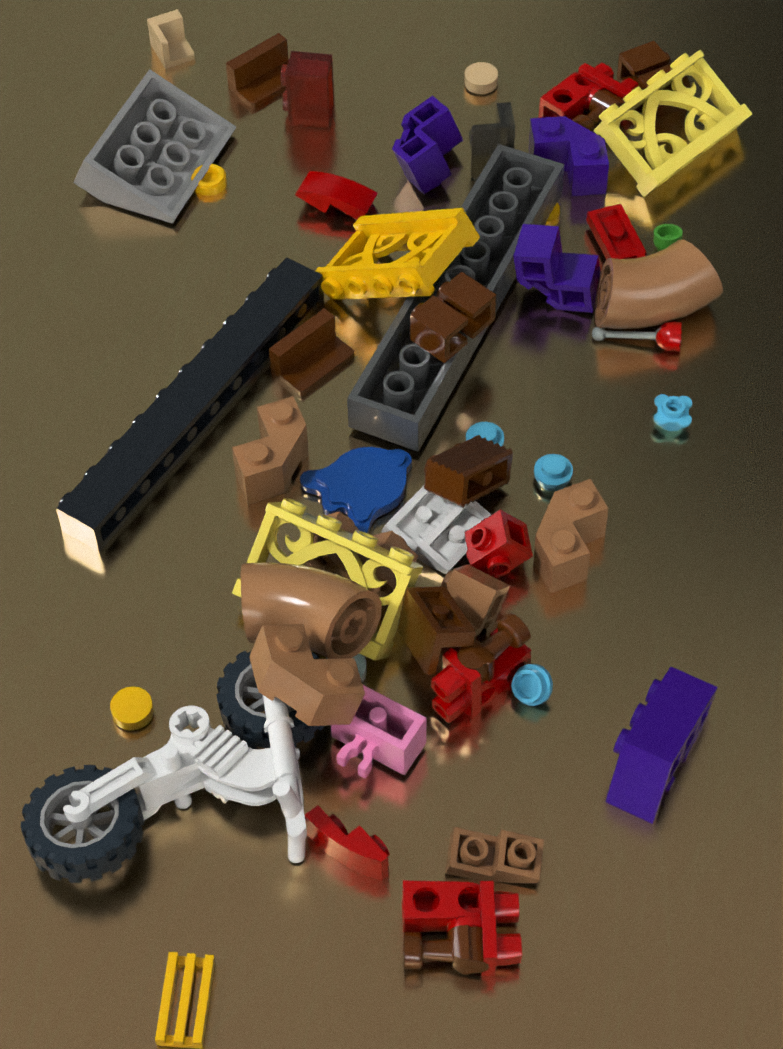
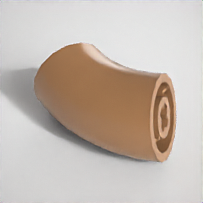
M677 240L667 248L643 257L632 259L607 258L597 285L594 310L595 323L599 328L636 329L672 322L704 308L720 297L723 293L722 283L718 273L705 255L686 240Z
M243 563L241 566L242 613L245 633L249 643H255L262 625L304 624L311 651L319 653L328 659L353 658L369 643L377 629L382 608L379 595L350 579L317 568L287 563Z

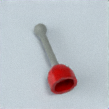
M682 322L663 323L656 332L614 331L595 327L592 330V337L596 341H602L605 338L655 340L662 350L681 352Z

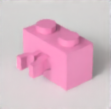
M363 685L365 695L351 724L331 725L332 737L346 744L337 754V764L345 767L350 758L358 757L361 752L363 753V761L358 765L359 776L366 779L372 769L373 759L405 776L426 744V717Z

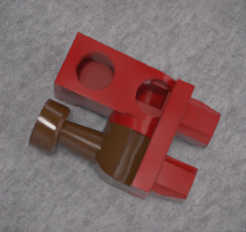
M603 62L595 67L584 63L578 68V72L571 74L540 97L538 118L566 116L594 132L593 130L602 122L599 115L614 103L618 107L622 106L625 103L623 98L638 87L639 84L629 77L621 82L614 80L612 68Z
M508 613L499 620L497 628L490 633V638L481 643L474 640L473 646L461 647L458 655L453 648H450L442 655L443 670L431 679V687L438 695L432 700V708L447 723H451L463 712L471 719L476 717L481 712V706L489 703L511 685L514 674L520 667L531 664V649L525 645L531 639V634L525 623L517 615Z
M403 880L402 928L404 970L421 969L423 960L451 962L459 973L465 975L481 973V976H495L497 966L521 963V934H496V923H518L519 894L494 891V881H480V884L474 882ZM447 931L448 939L422 941L421 932Z

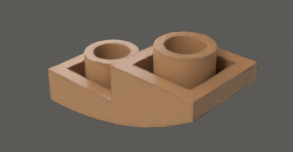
M454 827L450 833L445 874L503 883H538L541 873L544 839L501 830L498 836Z

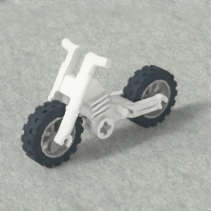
M245 650L236 656L237 660L233 664L229 662L223 670L224 677H219L217 682V702L224 727L219 725L216 729H212L209 716L204 709L198 706H184L175 711L169 720L171 737L168 743L143 758L133 757L115 769L104 767L103 770L97 769L96 765H84V769L76 770L74 766L64 769V774L57 777L55 774L49 776L44 780L45 785L41 789L36 787L32 791L30 803H25L22 810L25 821H21V831L26 846L36 866L42 872L47 870L50 877L59 881L62 878H68L70 883H82V879L90 878L91 882L102 879V874L111 871L112 874L122 868L121 863L126 858L130 860L136 853V843H141L144 832L141 825H144L145 819L157 813L161 805L174 800L178 808L185 809L192 803L190 793L205 788L209 793H213L216 798H221L224 803L232 800L250 806H260L277 799L286 819L288 859L293 863L302 862L305 858L307 829L304 815L305 803L298 765L300 751L299 748L296 749V743L302 740L305 743L315 737L314 732L317 729L321 731L325 726H308L295 717L297 711L277 697L271 701L259 693L258 689L255 688L257 685L249 658L251 651L247 653ZM312 652L313 659H319V657L314 652ZM246 698L258 699L249 707L244 704ZM187 725H190L192 728L199 727L193 733L189 729L183 730ZM103 806L111 809L110 811L96 814ZM55 825L67 826L52 836V830ZM76 836L75 844L65 843L72 837Z

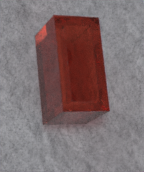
M291 51L288 65H282L280 78L281 86H286L283 95V111H288L289 126L329 130L335 107L332 55Z

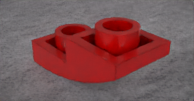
M309 171L295 196L326 213L330 205H333L357 220L360 216L366 215L378 193L367 186L342 176L320 171Z
M319 805L305 814L308 837L329 856L365 876L381 881L389 876L388 857L390 853L384 842L377 835L373 834L370 837L360 825L348 834L341 820L334 814L328 816Z

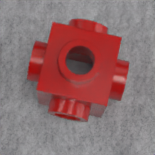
M501 509L465 532L466 554L470 566L496 579L508 574L511 570L533 557L527 524Z

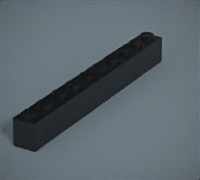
M287 257L277 268H273L256 291L249 293L234 315L227 317L216 335L204 342L200 352L194 359L182 366L171 384L159 391L149 408L144 413L136 416L127 432L120 439L112 442L104 457L86 471L82 481L71 492L66 493L61 498L56 510L62 531L100 552L270 361L269 348L302 325L324 300V292L321 289L323 275Z

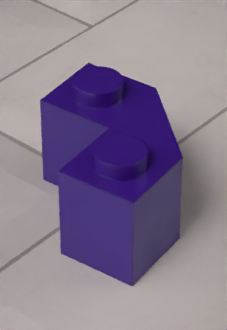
M433 95L404 115L401 123L403 128L402 136L400 139L395 140L392 148L407 180L422 194L436 188L442 181L452 175L443 155L449 153L453 147L463 141L450 110Z
M566 116L530 118L529 153L564 164V171H567L571 196L606 194L609 160L605 139Z
M523 224L513 255L517 282L528 290L535 287L547 296L546 302L557 310L593 313L600 277L599 255L563 253L559 226Z

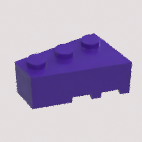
M673 667L669 668L662 681L654 679L645 699L647 704H638L629 726L632 727L631 730L623 728L615 743L613 752L619 754L605 800L606 803L653 824L658 815L664 791H670L676 779L673 776L682 759L688 757L708 718L718 687Z

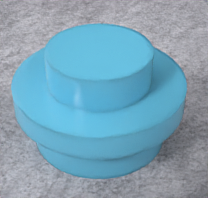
M478 422L472 425L466 432V441L480 435L482 439L486 437L487 441L492 440L494 444L498 443L500 447L504 445V433L494 423Z
M544 455L536 461L534 466L536 481L543 489L548 491L563 489L573 476L571 462L562 455Z
M527 664L516 671L512 679L511 688L514 696L520 702L528 706H537L545 703L550 698L553 690V681L550 673L543 666Z

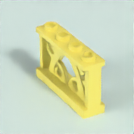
M701 50L690 57L687 53L681 55L670 65L671 71L666 73L662 69L646 82L648 87L644 90L640 86L633 89L623 98L625 103L622 106L618 107L616 103L612 104L599 115L602 122L593 130L595 134L605 139L607 145L638 183L636 188L643 197H646L736 130L752 115V112L745 103L740 105L704 60V54ZM684 76H692L702 88L700 98L694 96L696 93L695 82L691 84V88H686L682 84ZM671 84L673 91L663 89ZM708 98H710V100L714 103V105L717 108L706 102ZM644 103L642 114L635 111L636 108ZM658 105L674 106L689 111L685 119V132L690 141L689 144L674 134L660 133L656 135L655 120ZM696 114L700 116L696 122H701L704 125V130H699L695 127L694 118ZM630 120L634 125V129H628L626 132L631 136L641 135V140H628L620 129V122ZM667 142L671 144L673 153H667L664 149L665 144L658 147V143ZM640 149H643V150H644V154H645V157H646V159H647L648 164L646 163V161L643 159V157L639 154V152H638L637 150H640Z
M283 498L282 502H268L264 519L247 563L266 562L269 553H271L280 563L303 566L321 556L336 553L343 562L350 579L369 590L382 587L388 581H379L376 578L375 573L378 567L384 566L393 571L396 577L394 591L385 597H379L382 606L389 605L377 634H373L369 643L359 652V654L374 661L389 657L394 645L393 639L398 629L406 588L415 586L424 566L414 562V555L406 550L391 547L389 551L376 545L378 538L359 530H355L354 534L341 529L342 522L333 517L319 514L317 518L306 513V506L298 501ZM286 523L295 525L301 533L299 540L296 542L291 540L289 535L285 536L286 546L293 552L289 556L282 552L277 543L278 530ZM313 533H315V534H317V535H319V536H321V537H324V538H326V539H328V540L321 541V542H317V543H314V544H313V542H314V534H313ZM357 553L370 559L363 565ZM237 578L232 594L241 597V578Z

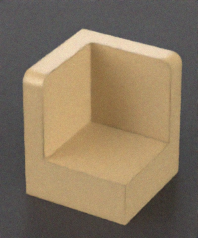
M178 9L147 19L150 44L165 69L195 59L194 51L185 38L183 17Z

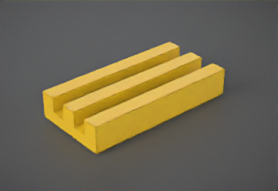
M169 952L155 1036L157 1046L203 1049L215 968L214 955L205 954V958L197 957L195 953L179 956L178 952ZM178 968H185L175 1034L168 1035ZM195 969L203 970L193 1037L185 1036L194 973Z

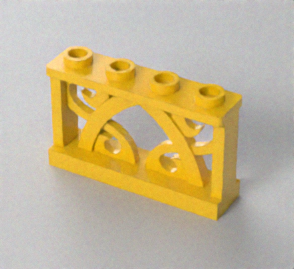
M463 208L360 216L353 224L356 232L326 267H318L315 271L323 275L321 289L332 300L431 296L435 291L433 284L464 247H473L480 236ZM410 251L391 263L377 264L378 258L393 252Z

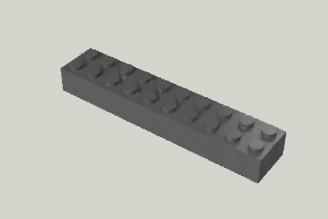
M501 144L497 145L461 206L480 238L473 247H464L433 284L435 291L431 296L406 298L347 398L348 426L350 428L419 452L488 326L474 339L459 331L461 335L468 339V344L446 363H443L410 340V314L418 304L425 303L433 295L436 296L439 287L446 281L450 282L460 272L465 273L496 294L497 312L516 278L513 255L522 225L546 224L548 217L562 195L564 164Z

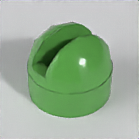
M662 224L654 229L653 242L658 251L683 238V230L674 224Z

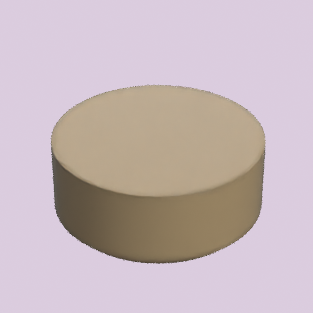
M477 62L469 65L465 70L464 83L466 88L476 94H487L494 91L498 85V70L486 62Z

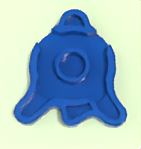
M376 447L352 449L341 455L328 467L303 472L300 476L301 489L321 497L325 515L339 511L345 513L354 521L355 526L360 531L369 534L373 522L381 515L393 510L404 498L407 474L412 468V458L409 453L401 449L386 450Z

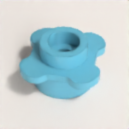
M660 394L655 398L654 404L657 406V413L654 415V422L668 431H678L691 425L692 417L689 415V409L692 407V400L689 397H668L665 394Z

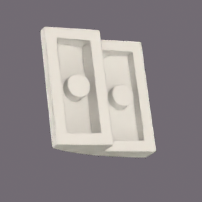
M423 485L386 523L381 532L393 531L395 534L400 535L418 555L417 559L447 574L467 553L465 532L479 524L483 519L491 516V514L476 501L470 502L469 505L465 504L464 508L426 491Z

